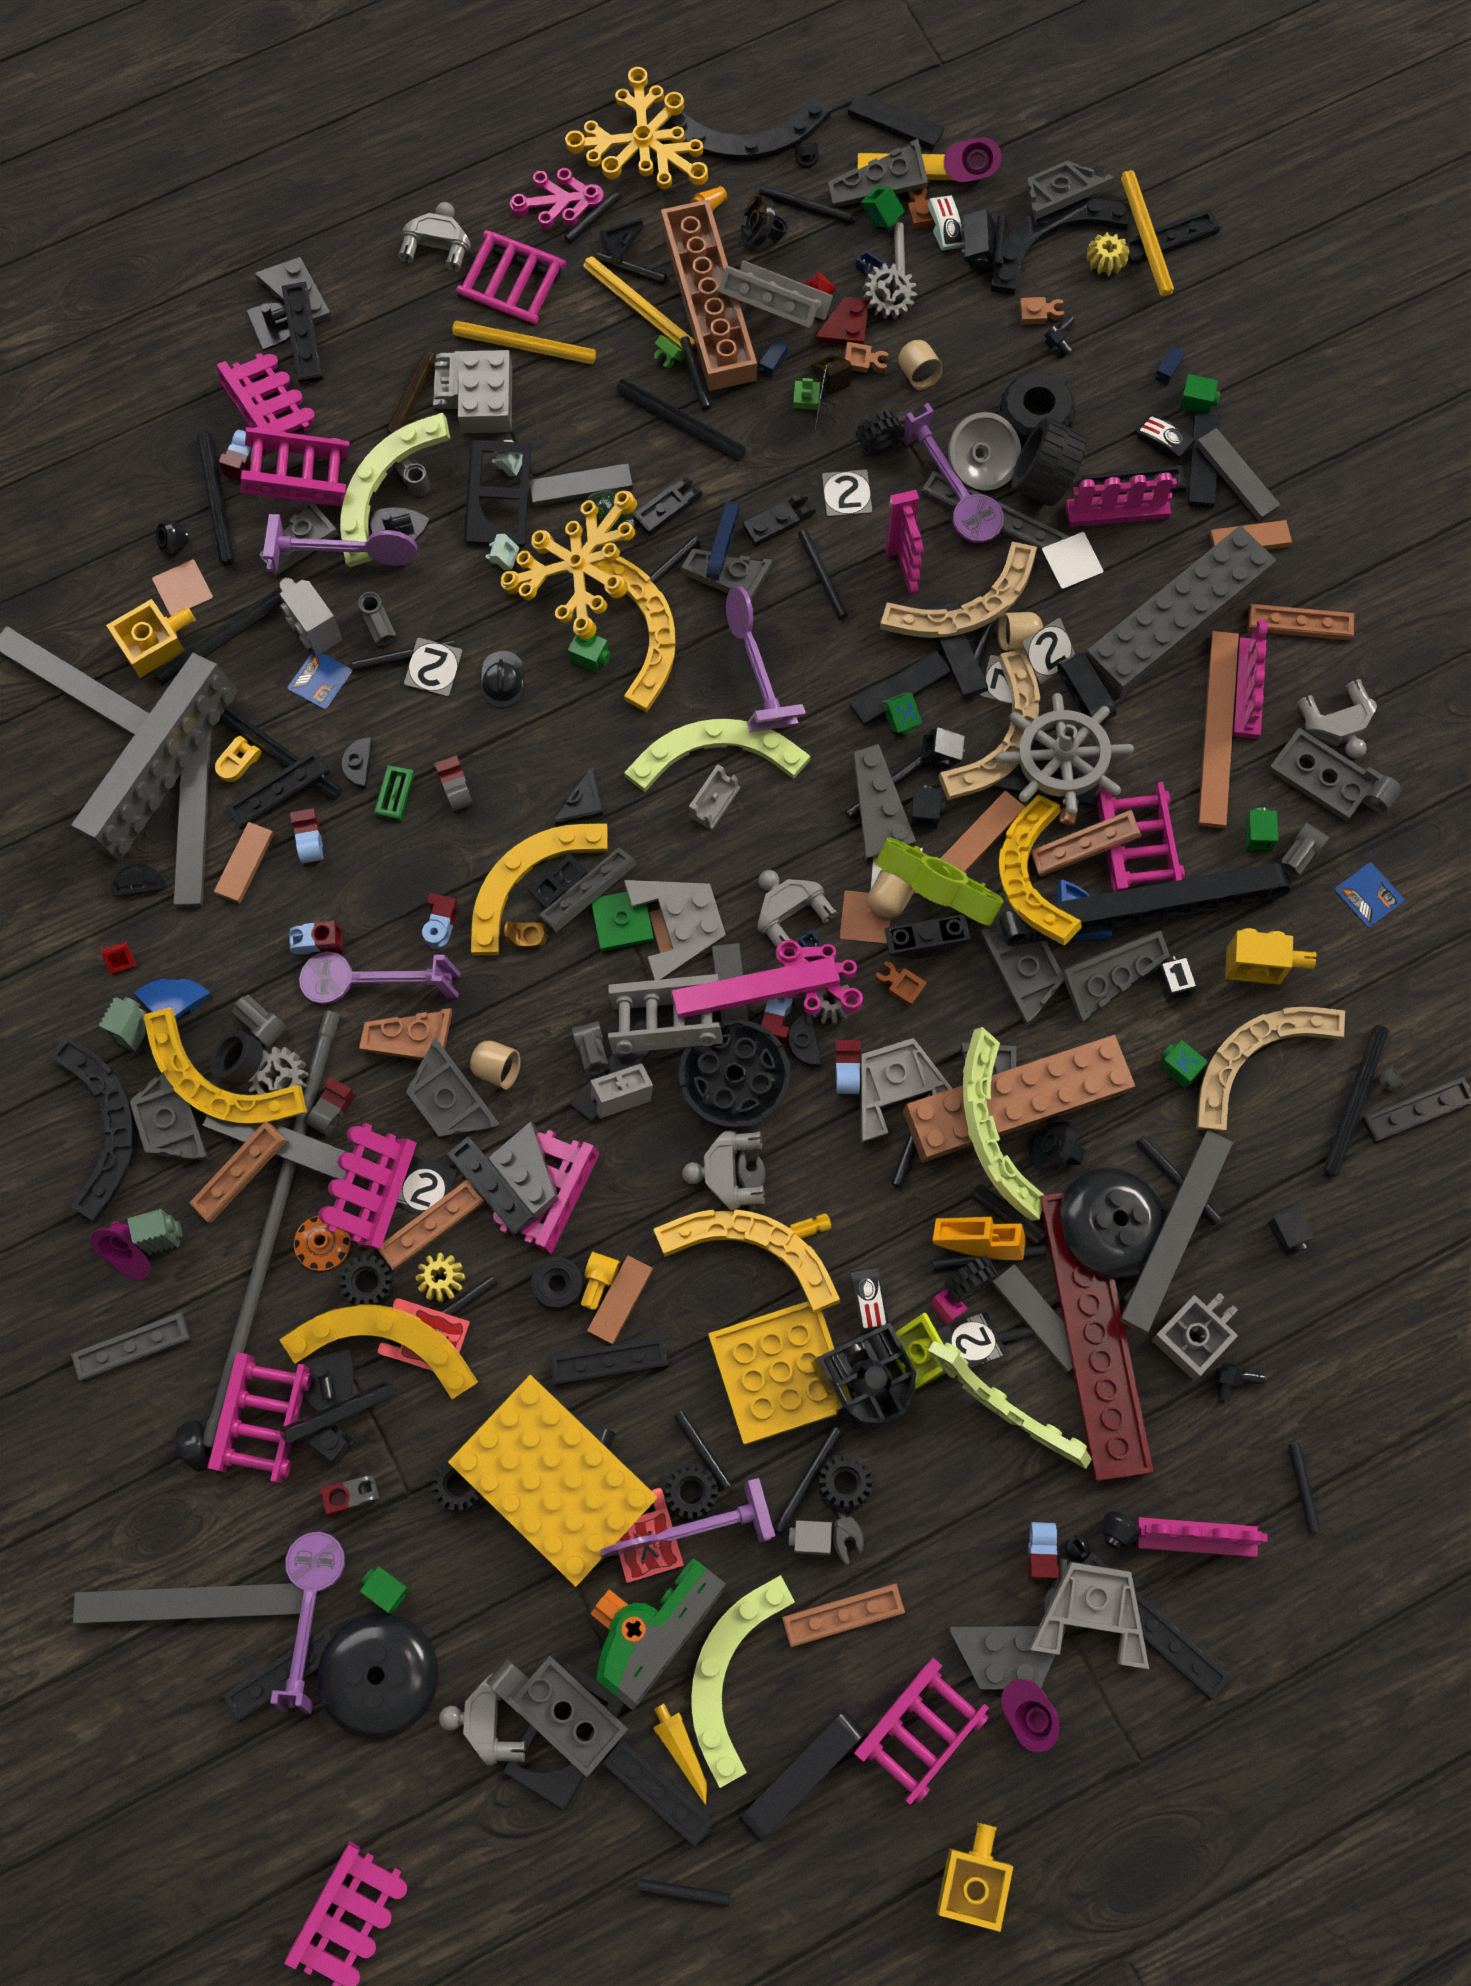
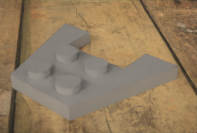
M624 880L631 907L658 900L673 950L648 956L647 958L654 980L664 979L725 937L726 934L710 884Z
M914 1038L861 1054V1143L889 1133L880 1109L881 1107L913 1098L929 1091L932 1092V1095L952 1089Z
M1070 1562L1029 1649L1060 1655L1064 1624L1121 1633L1117 1663L1149 1669L1131 1572Z

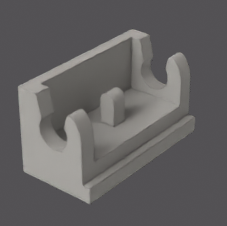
M459 351L436 354L438 362H435L433 408L458 409Z
M717 764L689 805L690 818L713 830L740 790L737 777L735 775L731 778L725 774L724 768Z
M642 1063L593 1079L590 1082L591 1099L597 1102L599 1118L651 1101L653 1084Z

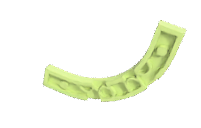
M443 413L418 420L400 428L382 440L365 457L353 475L343 501L340 523L342 540L367 541L369 537L368 518L371 507L369 501L372 493L377 491L381 482L386 477V471L396 461L399 463L418 450L450 440L447 419ZM344 552L345 563L349 567L373 560L367 552Z
M711 719L682 726L662 736L651 744L624 774L629 781L646 792L669 766L689 755V752L703 747L704 749L730 745L743 747V750L767 759L794 779L810 761V755L771 729L750 733L747 721Z
M981 1027L973 1032L963 1069V1098L969 1129L968 1135L973 1142L977 1156L986 1174L999 1193L1030 1221L1040 1220L1042 1207L1039 1197L1044 1194L1017 1170L1008 1155H1002L997 1144L1000 1138L994 1118L989 1116L987 1100L991 1099V1078L1000 1042Z
M936 1341L932 1343L928 1351L935 1361L950 1377L955 1378L957 1375V1379L963 1384L962 1388L1011 1425L1017 1424L1027 1433L1031 1434V1438L1085 1469L1088 1467L1092 1458L1086 1451L1087 1446L1073 1437L1069 1441L1062 1437V1432L1050 1424H1047L1046 1427L1007 1402V1396L994 1387L989 1388L967 1366L968 1361L960 1356L961 1351L952 1344L946 1342L945 1345H942Z
M781 1575L753 1590L729 1608L710 1632L696 1664L692 1685L694 1729L705 1760L720 1788L747 1773L732 1745L724 1723L722 1688L725 1673L734 1651L745 1636L762 1621L795 1603Z

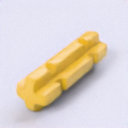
M827 1214L816 1216L814 1220L810 1218L791 1224L790 1229L802 1239L817 1234L818 1230L820 1232L829 1230L831 1222Z

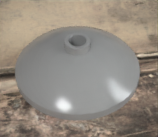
M989 412L976 413L963 419L954 429L948 446L951 468L957 474L960 481L970 488L981 491L993 490L1006 484L1012 478L1014 468L1021 453L1020 440L1013 426L1003 417ZM976 449L981 452L980 458L975 454Z

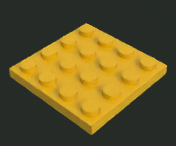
M808 1301L708 1333L743 1445L837 1415L835 1410L838 1407L835 1403L837 1402L835 1396L832 1397L831 1393L826 1394L811 1364L817 1357L834 1350V1346L822 1311L813 1313ZM847 1385L841 1387L840 1389L846 1401H851Z

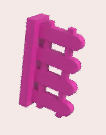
M259 353L255 355L254 360L240 365L238 362L232 364L233 369L229 367L226 361L217 364L218 381L250 428L259 427L265 430L291 433L300 428H303L304 431L310 429V424L315 420L314 411L310 408L299 410L297 406L302 403V394L298 390L286 391L285 388L290 385V376L286 372H278L276 374L273 372L278 367V359L275 355L266 354L263 356ZM263 374L267 375L266 378L261 379L257 382L252 383L250 381L251 379L259 377ZM275 392H278L280 394L279 396L271 398L267 401H264L262 399L263 397L271 395ZM290 410L292 412L282 418H275L276 415ZM265 449V451H266L267 453L270 452V451H273V450Z
M1161 473L1155 480L1146 481L1144 475H1136L1130 479V482L1120 483L1119 478L1111 477L1105 480L1104 485H1095L1091 479L1083 480L1079 483L1078 487H1073L1072 492L1073 496H1076L1075 499L1066 500L1068 526L1076 527L1169 519L1171 516L1169 501L1172 500L1170 489L1176 488V478L1172 479L1170 473ZM1145 490H1152V492L1145 493ZM1120 492H1126L1125 495H1119ZM1094 494H1101L1100 497H1093Z
M916 490L890 496L885 542L887 557L898 556L910 594L919 592L917 581L920 580L919 568L922 567L920 555L924 554L920 532L916 525L919 502Z
M1258 620L1251 639L1240 637L1238 641L1232 732L1234 737L1259 739L1261 735L1266 656L1265 637L1268 623L1265 620Z
M363 1123L362 1127L353 1126L347 1132L348 1140L356 1145L353 1153H342L338 1157V1166L345 1170L346 1173L343 1180L335 1179L329 1183L328 1191L337 1199L334 1207L325 1206L320 1209L319 1219L322 1223L327 1224L326 1230L329 1232H335L337 1228L352 1234L350 1240L358 1242L359 1246L367 1249H381L417 1143L409 1139H395L396 1136L392 1134H387L386 1137H383L371 1131L372 1125ZM364 1148L379 1154L377 1164L361 1157ZM355 1175L370 1181L368 1190L352 1184ZM345 1202L361 1208L358 1217L343 1211Z
M550 1130L546 1134L538 1133L537 1137L539 1144L543 1148L544 1158L547 1154L563 1161L559 1169L547 1165L559 1200L521 1234L526 1236L525 1242L533 1244L534 1240H536L535 1244L542 1251L552 1254L600 1154L593 1145L583 1142L581 1148H579L581 1144L575 1140L571 1144L555 1138V1132ZM494 1212L493 1218L501 1226L499 1230L507 1234L509 1228Z
M1137 1518V1525L1140 1527L1141 1532L1140 1538L1137 1539V1549L1255 1558L1258 1557V1545L1261 1542H1267V1534L1258 1531V1526Z
M351 1841L348 1842L284 1963L296 1969L299 1962L306 1965L305 1973L311 1975L314 1969L334 1980L332 1986H356L359 1983L360 1972L356 1967L352 1966L357 1955L362 1958H369L375 1953L376 1943L368 1936L373 1925L378 1928H386L392 1918L390 1910L384 1907L387 1898L391 1896L394 1899H400L407 1892L406 1882L399 1877L402 1872L401 1870L394 1868L391 1873L371 1862L374 1858L372 1854L367 1852L365 1857L358 1855L360 1846ZM347 1873L354 1876L349 1887L342 1884ZM361 1881L381 1891L377 1902L356 1891ZM331 1903L338 1905L333 1916L326 1913ZM345 1910L366 1921L361 1931L340 1921ZM315 1932L322 1935L317 1946L310 1943ZM329 1939L350 1950L345 1961L324 1950Z

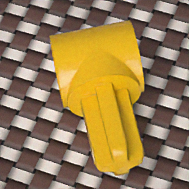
M592 1252L585 1270V1278L589 1282L581 1301L583 1307L591 1310L597 1309L604 1287L612 1285L617 1276L620 1266L619 1260Z

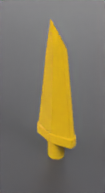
M663 1703L654 1709L660 1724L653 1727V1729L706 1805L707 1783L682 1722V1717L680 1713L671 1717Z

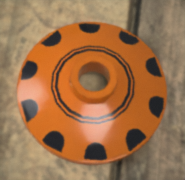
M319 1215L308 1219L299 1227L294 1239V1250L299 1261L307 1268L315 1271H327L337 1267L345 1260L350 1250L351 1238L349 1233L337 1228L335 1232L327 1231V1224L320 1221ZM318 1237H325L324 1244L316 1245Z

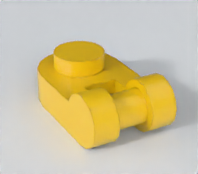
M238 736L216 761V773L225 782L237 781L250 765L260 758L262 750L255 745L251 747L246 739ZM242 752L244 755L240 759L236 755Z

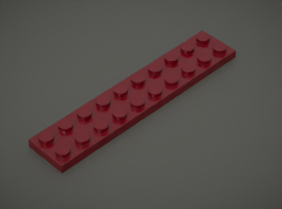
M1064 1193L1042 1195L1039 1197L1088 1452L1092 1458L1091 1468L1094 1482L1151 1474L1154 1471L1124 1323L1119 1321L1122 1314L1115 1279L1104 1278L1088 1271L1068 1251L1063 1241L1065 1237L1062 1225L1059 1223V1208Z

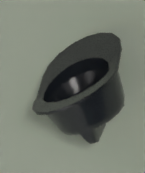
M510 651L494 652L483 662L482 692L484 698L491 705L500 708L509 707L518 702L522 696V661L516 654Z

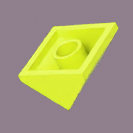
M926 1313L921 1314L895 1332L916 1371L915 1389L946 1373L928 1351L934 1341L942 1345L944 1344ZM899 1359L896 1360L903 1375L906 1374L904 1363H901Z

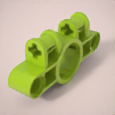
M888 837L875 861L878 867L901 878L910 884L917 893L928 900L940 905L950 906L984 925H992L1004 902L1001 896L986 888V883L980 884L967 877L966 872H962L954 865L938 857H931L923 853L918 846L912 848L894 838Z

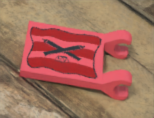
M398 1298L394 1301L393 1308L419 1317L422 1322L432 1327L435 1331L442 1333L460 1353L470 1321ZM381 1343L379 1345L378 1353L433 1371L418 1354L402 1344L400 1348L388 1343Z
M661 1488L652 1490L658 1497L653 1502L656 1511L641 1515L616 1544L642 1536L657 1535L673 1527ZM677 1540L659 1541L637 1550L619 1554L627 1583L684 1566Z

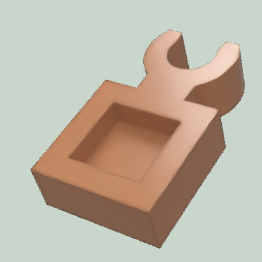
M1045 297L1021 298V325L1046 324L1047 318L1054 321L1063 320L1064 311L1055 310L1062 309L1063 300L1056 299L1051 303H1046Z
M847 342L844 359L851 362L852 371L867 373L869 367H871L878 373H884L887 365L879 363L878 360L886 361L888 353L885 351L871 353L872 346Z

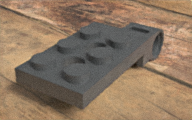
M1301 728L1297 729L1268 770L1346 822L1361 802L1378 813H1387L1402 792L1401 785L1393 778L1383 776L1371 767L1367 771ZM1303 758L1308 759L1312 762L1313 767L1309 769L1303 768L1299 760ZM1322 774H1332L1335 778V782H1325L1322 778Z
M551 1656L544 1661L530 1679L510 1660L506 1659L486 1682L586 1777L590 1775L628 1730L622 1722ZM561 1701L569 1703L572 1708L571 1715L565 1720H560L554 1715V1707ZM584 1722L590 1723L594 1728L593 1737L587 1741L580 1740L576 1735L577 1727Z

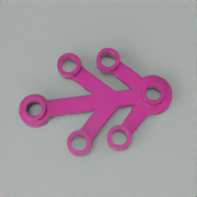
M568 168L558 170L557 178L559 184L568 185L576 191L568 193L549 181L544 171H537L533 175L534 185L537 188H543L552 195L526 198L522 194H516L510 200V209L514 216L524 217L529 213L530 208L554 205L549 211H543L539 214V225L544 229L551 228L554 220L563 212V222L568 226H572L577 223L578 217L587 208H596L603 201L604 194L598 185H584L573 178ZM570 203H577L574 208L565 209Z
M785 940L776 948V959L785 967L809 962L806 960L808 958L820 957V959L834 957V960L836 958V948L831 944H825L822 947L801 948L797 942ZM825 951H830L832 955L826 956L823 953ZM792 953L793 956H785V954ZM845 960L842 963H835L838 974H841L842 977L846 979L855 977L857 965L854 961ZM851 967L853 970L847 972L844 968ZM840 985L824 988L840 1000V1005L844 1011L854 1013L861 1009L863 995L858 989H844ZM817 990L806 992L804 1010L810 1015L817 1014L820 1011L821 1005L820 999L817 997ZM799 994L789 995L786 997L796 998ZM854 1001L856 1004L849 1005L847 1004V1002ZM815 1003L817 1006L812 1008L808 1004Z

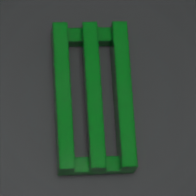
M387 766L374 812L376 817L385 816L386 819L395 818L396 821H402L415 775L413 770ZM393 773H397L387 810L383 808ZM406 775L400 799L398 802L397 810L395 812L394 807L396 804L403 776Z

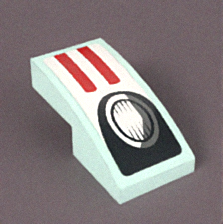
M952 195L930 198L927 206L936 224L933 232L941 250L964 247L965 242L961 233L962 225Z

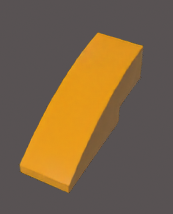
M992 1217L936 1218L933 1243L935 1245L978 1257L987 1255L991 1259L1023 1260L1026 1237L1022 1224H994Z

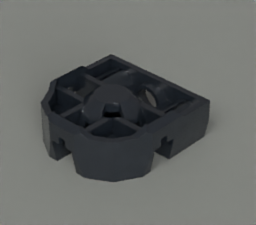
M890 1323L831 1350L811 1362L826 1394L831 1393L832 1397L835 1396L837 1400L835 1403L838 1408L835 1411L838 1417L853 1428L873 1429L881 1427L904 1415L915 1397L916 1371ZM864 1350L868 1359L858 1361L850 1367L847 1358ZM899 1359L906 1367L904 1368L906 1374L893 1380L886 1366ZM858 1370L865 1371L863 1379L857 1380ZM848 1384L850 1388H854L855 1393L853 1394L856 1397L849 1402L846 1401L840 1389ZM880 1401H882L889 1414L887 1418L884 1417L878 1405Z

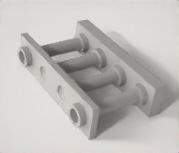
M742 261L740 270L730 266L725 267L718 290L720 293L808 328L812 326L815 317L826 320L833 295L746 261Z
M718 974L609 985V997L613 1010L619 1009V1032L608 1033L612 1053L628 1054L630 1052L701 1045L711 1046L723 1043L719 1022L712 1023V1012L701 1014V1024L685 1026V1017L678 1019L672 997V990L719 981ZM673 1004L674 1027L657 1028V1006ZM646 1007V1030L630 1031V1008Z

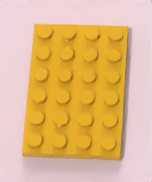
M529 1375L448 1461L575 1587L603 1558L600 1556L599 1551L616 1544L658 1498L532 1375Z

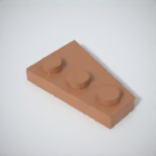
M442 1009L441 1012L428 1014L427 1012L418 1013L416 1016L404 1018L393 1017L365 1022L359 1049L362 1052L423 1060L434 1039H437L445 1049L452 1009Z

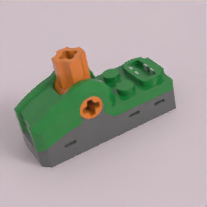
M694 1558L675 1580L674 1583L678 1586L676 1590L670 1587L660 1600V1603L663 1605L660 1611L643 1603L628 1605L609 1589L591 1612L592 1616L609 1629V1634L600 1656L596 1680L633 1710L727 1588L726 1583ZM641 1623L639 1629L642 1634L639 1637L633 1635L630 1638L629 1636L632 1633L629 1630L630 1625L637 1626Z

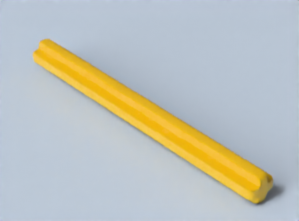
M1133 170L1125 171L1122 173L1121 180L1159 293L1162 297L1169 296L1173 293L1174 287L1135 172Z
M592 256L585 260L583 265L585 270L682 349L680 339L688 336L693 348L695 345L693 338Z
M455 321L452 328L454 336L588 364H594L596 359V350L461 321Z

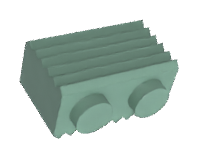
M117 997L113 998V1003H110L111 1007L107 1008L108 1012L104 1013L103 1022H100L99 1025L115 1043L136 1052L147 1032L143 1017L147 1012L140 1009V1004L130 998L125 997L124 1000Z
M162 1209L128 1218L132 1242L147 1254L151 1255L152 1252L156 1254L157 1251L162 1252L163 1249L168 1250V1248L173 1249L174 1246L179 1247V1238L183 1237L179 1221L175 1222L172 1215L166 1214Z

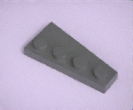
M918 139L911 141L910 145L902 149L897 148L891 151L888 156L879 160L876 158L868 162V165L861 169L855 168L828 181L833 207L837 208L860 203L876 186L891 187L895 194L928 187V179Z
M879 744L855 751L852 756L856 788L858 790V806L861 816L865 860L877 857L888 837L897 839L909 846L915 844V837Z
M1161 931L1152 932L1061 970L1079 1021L1086 1020L1091 1016V1013L1098 1008H1102L1110 1002L1111 998L1119 992L1126 990L1131 986V983L1139 977L1146 975L1162 963L1164 959L1170 957Z

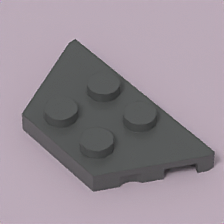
M1065 161L1028 177L1027 190L1034 219H1039L1113 186L1114 177L1109 174L1105 178L1094 175V169L1081 167L1070 161Z
M990 929L981 930L980 935L1025 1025L1030 1024L1064 983L1059 965L1046 941L1020 946H1008L1003 932H990Z
M434 1039L406 1091L439 1137L499 1126V1122L439 1041Z
M164 1073L158 1078H153L147 1084L146 1089L139 1092L130 1101L145 1152L148 1155L207 1160L208 1155L192 1105L173 1090L174 1087L167 1080Z
M1039 1626L949 1627V1632L954 1638L979 1689H1004L1011 1681L1017 1679L1031 1680L1041 1688L1055 1657V1654L1029 1649ZM1064 1626V1628H1063V1636H1064V1633H1065V1631H1066V1627H1065V1626Z

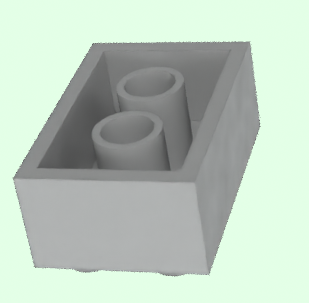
M509 350L459 351L458 420L461 433L512 432V363Z

